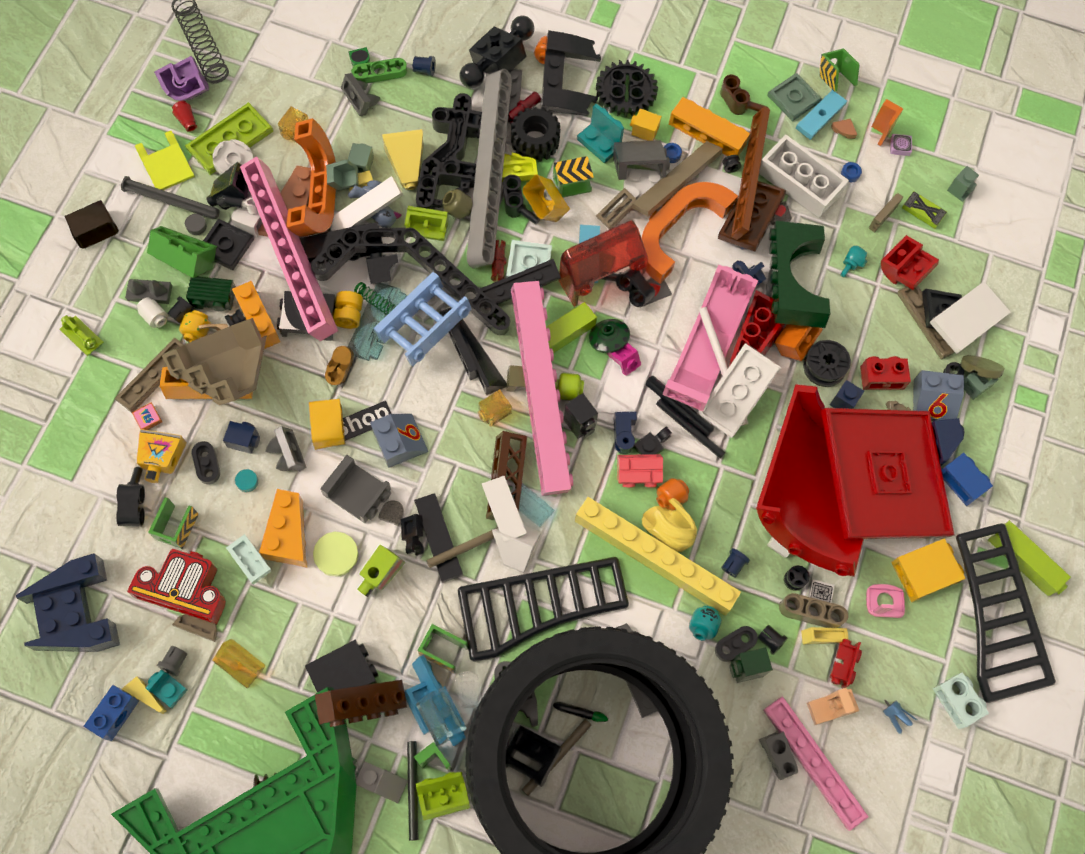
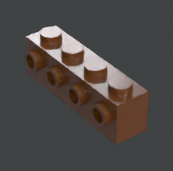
M402 680L330 690L315 695L319 724L330 723V727L344 725V720L347 719L349 724L363 721V716H366L367 720L381 718V713H384L385 717L399 714V709L407 708Z

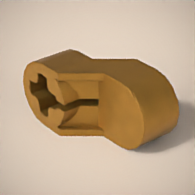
M339 346L334 349L325 372V379L329 384L340 385L345 382L354 359V353L351 348Z

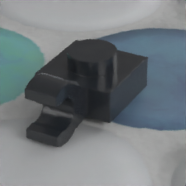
M667 426L656 436L649 432L634 444V448L639 454H659L664 450L661 444L671 437L670 434L672 432Z
M413 514L401 519L402 541H406L405 549L407 554L415 553L418 556L424 553V546L419 540L420 537H423L422 515Z

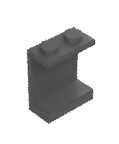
M661 140L614 142L613 161L618 180L626 179L627 165L658 164L662 178L666 177V170L670 169V159L667 157L666 148H663Z
M349 455L344 457L320 488L323 496L364 524L368 519L372 520L378 512L377 507L381 502H386L391 495L389 482L385 481L383 483L357 466L354 459Z

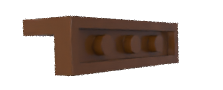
M502 431L496 436L491 480L505 476L506 481L509 478L513 481L515 491L511 494L514 495L513 500L519 512L527 436ZM510 439L520 441V449L517 452H514L511 448ZM511 458L518 465L514 473L507 466L508 460ZM488 502L486 519L495 520Z

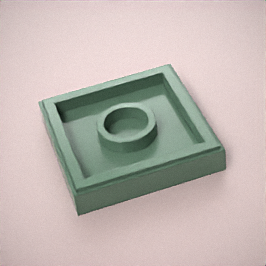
M798 73L786 79L767 94L791 121L806 113L822 100Z

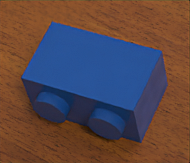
M962 453L941 470L943 480L966 506L993 487L988 476L982 473L975 466L973 459L965 453Z

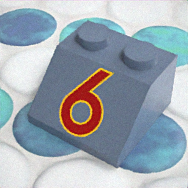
M921 370L914 379L913 411H929L932 421L956 419L964 396V375Z
M389 414L370 422L388 468L428 452L412 414Z

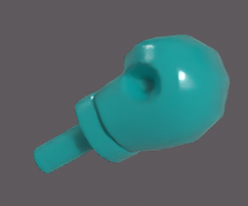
M856 245L849 249L843 261L846 267L840 276L845 277L850 268L856 270L857 266L864 267L866 265L867 252L863 248Z

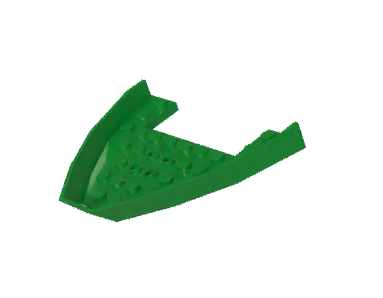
M326 687L316 694L334 690V688ZM315 695L287 710L285 714L307 756L180 831L158 788L147 792L111 815L150 854H352L357 783L346 720H344V725L330 727V723L319 724Z

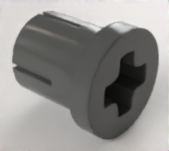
M171 646L163 660L158 662L157 667L173 676H178L180 673L179 668L188 654L175 646Z

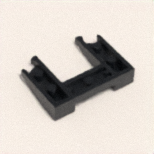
M548 30L541 107L545 108V111L550 110L551 112L582 116L589 115L590 112L587 111V108L591 102L596 104L598 97L562 89L565 57L601 61L600 54L596 55L593 48L594 40Z

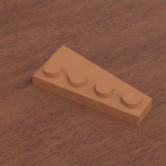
M296 166L280 194L287 210L303 205L308 206L311 168ZM262 223L260 228L258 229V234L261 236L268 237L266 229Z

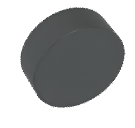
M191 214L185 220V227L192 235L202 234L207 228L206 221L200 214Z

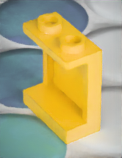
M945 538L899 556L891 562L911 603L966 579L962 566L957 563L953 555V549L946 542Z

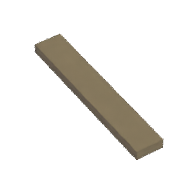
M706 141L670 171L665 178H662L633 202L632 209L649 217L722 154L723 148Z

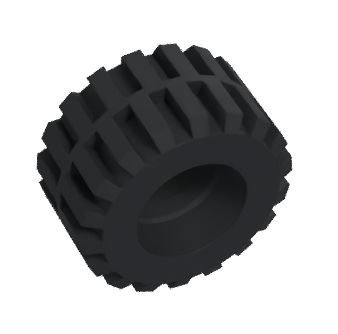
M533 107V109L526 108L525 112L520 111L518 116L514 117L511 124L513 150H516V153L523 157L534 158L538 162H541L543 158L547 160L550 158V155H554L559 147L561 130L560 122H558L556 115L552 116L553 113L550 110L546 112L545 108L542 107L541 109H537V107ZM536 131L544 134V136L535 138L527 134Z

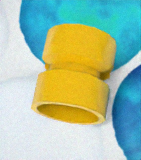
M340 291L336 294V308L333 313V320L336 326L345 329L359 327L360 311L363 306V297L360 294L352 291Z

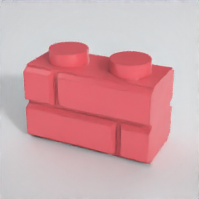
M661 454L617 455L618 483L622 484L623 487H635L636 483H644L646 487H656L657 483H663V457Z

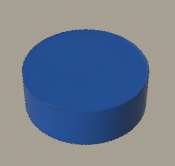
M668 143L663 147L666 148L670 163H676L680 160L682 149L678 144Z
M854 162L846 163L841 170V175L851 183L856 182L862 173L861 167Z

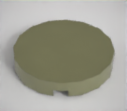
M971 355L963 356L960 363L961 367L967 372L974 370L978 372L977 375L992 379L1000 378L1005 369L997 362Z

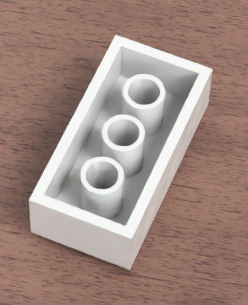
M786 134L761 160L759 171L761 176L776 187L786 190L788 196L818 218L838 199L849 181Z

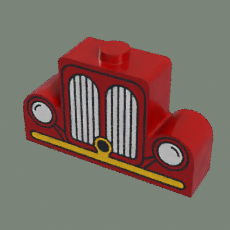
M171 549L160 573L150 566L140 568L135 573L127 590L135 599L216 625L226 604L225 597L214 586H211L217 572L216 566L210 560L203 558V555L194 551L185 553Z

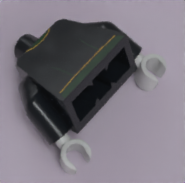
M236 162L215 179L211 194L206 197V200L212 207L219 205L224 210L230 207H247L250 214H256L257 207L253 198H248L244 201L248 196L249 188L240 168L242 165Z

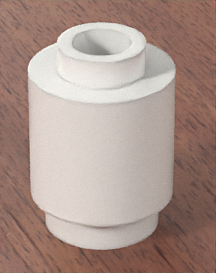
M147 297L137 304L138 314L152 328H160L166 324L168 314L154 299Z

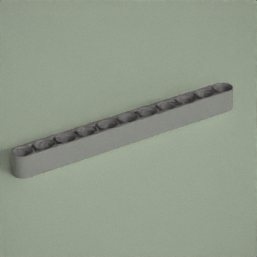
M501 69L487 75L485 80L467 248V262L473 269L490 265L494 261L512 83L511 75L506 69Z

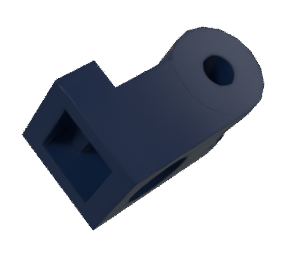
M615 412L613 417L615 449L620 454H628L632 451L635 444L631 426L636 424L637 412Z

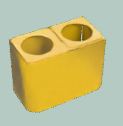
M536 174L523 187V194L539 219L557 222L570 210L551 179ZM545 189L549 193L552 200H546L544 198Z
M340 399L309 402L311 435L314 449L344 445L345 435L343 434L344 425Z

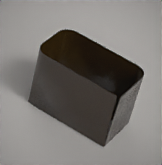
M102 200L65 215L71 234L82 249L110 238L119 232Z

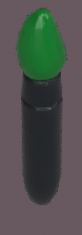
M563 702L553 703L555 709L564 713L592 719L595 722L608 721L607 716L598 711L593 712Z

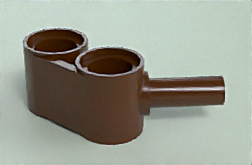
M732 74L725 76L720 95L733 114L741 115L747 109L758 112L765 106L750 101L749 93L740 88L741 81L738 76Z

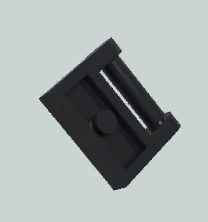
M520 725L506 750V768L511 767L535 780V784L542 787L562 748ZM518 752L542 765L540 771L513 758L515 753Z

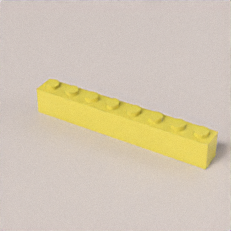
M590 497L586 498L576 514V523L725 616L732 609L741 593L738 589Z

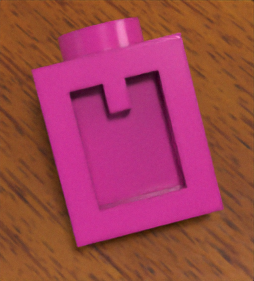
M629 343L616 352L607 353L611 359L621 366L622 373L625 376L641 366L638 351Z

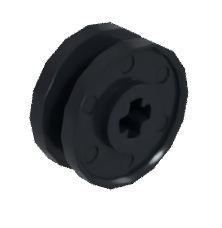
M822 340L813 344L809 349L803 363L804 373L811 382L818 386H835L843 380L850 369L851 359L849 352L840 343L832 340Z

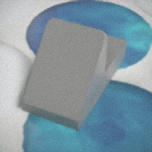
M365 761L356 779L357 786L396 803H399L408 782L406 779Z

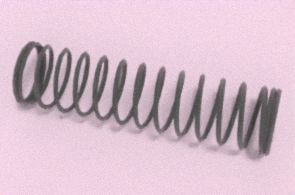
M173 0L171 4L172 10L206 81L213 84L222 82L229 75V69L224 64V59H222V55L216 47V42H214L211 32L205 24L206 22L200 13L195 0L184 1L175 10L174 4L178 0ZM186 2L193 3L192 6L184 8L181 12L177 11L182 4ZM193 13L198 14L195 18L183 20L186 16ZM201 19L197 24L186 26L190 21ZM203 25L202 28L196 31H189L194 26ZM201 30H206L204 34L198 37H192L194 33ZM202 36H209L206 40L202 42L194 43L198 38ZM204 42H211L204 48H197ZM214 47L212 51L200 54L204 49ZM217 53L214 57L203 60L206 55ZM213 59H219L218 62L212 65H206ZM222 67L225 68V71L219 76H207L209 72H216ZM225 74L224 77H222L221 79H218V80H213V81H212V80H209V79H208V78H217V77H220V76H222V75Z

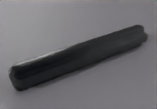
M652 375L647 379V387L708 437L714 431V427L690 406L664 396L665 385Z

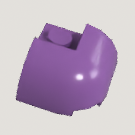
M192 56L176 64L169 63L154 71L164 92L174 100H191L209 91L208 83Z

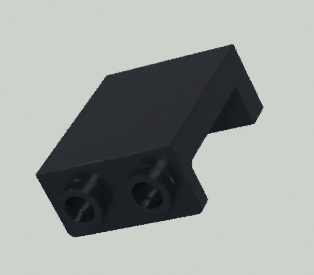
M356 639L305 665L317 693L326 687H333L334 690L376 684L375 678L379 676L374 665H368L365 659L369 654L364 644L359 645Z

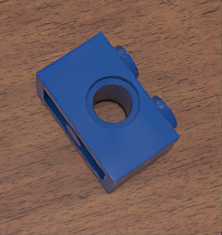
M112 685L83 727L102 739L112 741L140 700L121 688Z

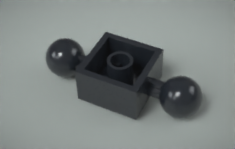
M525 15L517 16L511 23L510 33L494 26L469 49L473 63L465 64L460 70L459 77L462 84L468 88H476L482 84L484 72L492 74L501 69H506L510 73L527 57L523 41L530 39L535 31L532 19Z

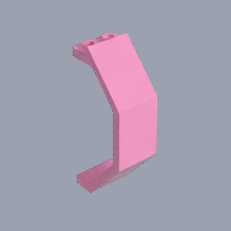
M718 265L701 308L707 307L724 357H726L758 280L748 274L736 272L728 266ZM699 312L679 361L670 379H668L663 395L703 411L720 368Z

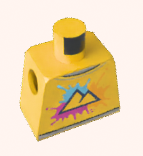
M140 429L137 464L142 469L147 470L146 481L158 483L161 472L168 474L174 472L187 443L181 435Z

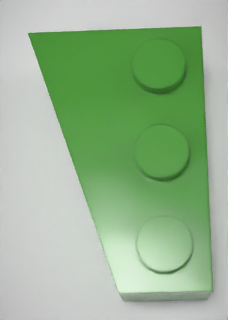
M159 226L150 231L147 253L189 277L195 278L213 269L217 246Z

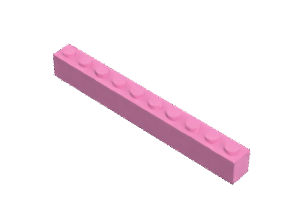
M256 156L240 166L307 332L317 340L322 341L336 333L338 329L312 271L299 236L286 228L288 210L269 166Z
M539 281L514 283L511 288L541 494L546 496L568 493L573 486V476L568 471L570 456L568 452H565L564 446L567 443L565 431H562L561 423H563V413L558 407L560 393L555 388L557 373L555 369H552L551 361L554 360L552 348L549 349L548 341H550L551 336L550 330L546 328L545 324L547 310L543 308L542 304L544 290L540 288Z

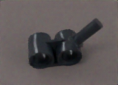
M512 174L506 176L503 180L506 214L512 218L522 215L537 225L540 219L523 204L520 178Z
M634 267L619 274L601 272L600 278L602 280L615 281L621 291H628L630 293L629 300L635 307H642L655 296L653 286Z
M141 467L134 468L130 482L119 484L117 487L116 522L118 526L142 527L144 524L145 511L143 507H139V504H143L145 499L144 485L139 484L143 472Z

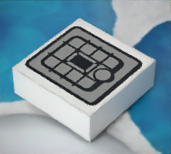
M813 579L810 583L808 597L831 603L835 585Z

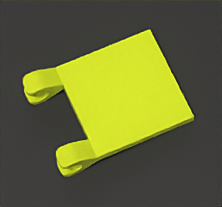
M172 131L165 133L170 146L152 154H147L142 143L135 145L155 188L161 190L195 177Z

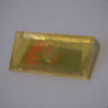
M233 639L223 642L212 660L246 688L250 687L265 668V664Z

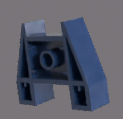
M93 553L72 559L16 595L18 600L26 604L34 602L40 636L38 639L24 642V646L34 651L99 652L120 645L116 623L108 618L91 623L85 587L107 581L102 558Z

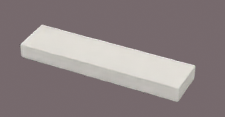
M391 176L335 214L330 226L331 231L358 226L403 196L395 178Z

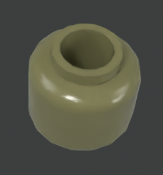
M459 189L448 191L443 198L445 212H448V214L456 219H462L471 214L473 202L469 195Z

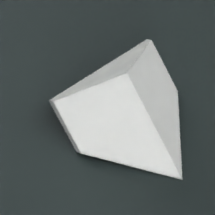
M524 526L527 534L514 538L500 532L499 528L492 529L503 565L524 573L541 532ZM502 536L510 540L503 542Z

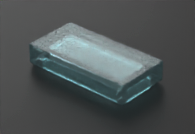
M522 483L519 511L538 527H541L554 513V509Z

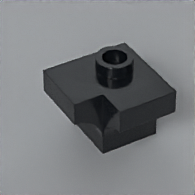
M382 252L371 253L370 257L366 258L370 283L391 281L390 269L394 264L398 263L397 253L382 255Z

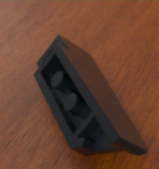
M450 307L439 313L444 317L452 308ZM461 319L448 333L469 379L478 378L486 395L506 388V381L465 321Z

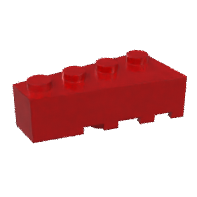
M758 290L754 293L729 366L745 343L765 356L787 325L775 323V315L771 313L774 299Z

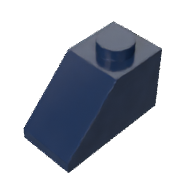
M959 418L934 420L932 422L940 466L948 461L964 439V427L960 424Z

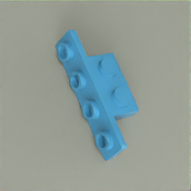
M424 655L419 656L412 663V666L421 683L404 691L406 701L423 735L443 726L452 745L456 746L466 738L464 729L458 723L453 713L452 705L445 698L443 688L432 672L431 664Z

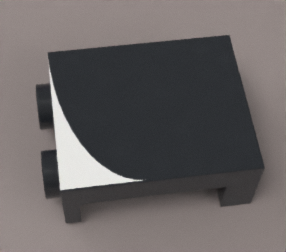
M285 291L284 298L280 299V311L282 312L281 317L277 318V330H280L282 337H287V333L308 334L291 291ZM323 294L333 317L336 308L335 294ZM333 334L324 340L333 341Z

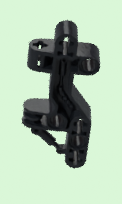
M460 93L455 96L453 108L437 107L432 111L433 129L438 133L448 134L447 141L422 163L416 194L417 207L435 210V207L441 208L443 206V199H437L439 186L441 185L458 187L456 189L464 193H468L470 188H474L476 164L461 160L465 156L467 139L479 138L480 136L478 131L481 127V119L479 120V117H482V112L472 110V101L468 94Z

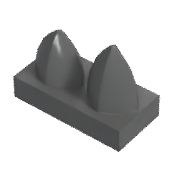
M348 73L344 76L341 89L358 115H366L368 108L376 105L380 97L365 93L364 91L368 84L361 80H356L352 73Z
M129 279L125 298L127 301L140 302L142 299L149 297L157 303L169 304L172 284L165 281Z
M283 426L275 429L276 436L269 442L265 451L268 453H283L277 462L276 469L300 472L307 468L293 430Z

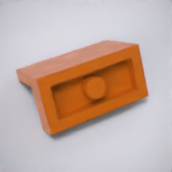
M888 99L883 103L871 126L883 133L877 144L879 146L889 136L903 111L902 107Z

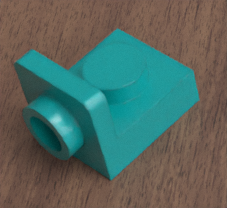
M163 670L154 673L149 678L146 687L149 692L153 693L170 708H173L188 690Z

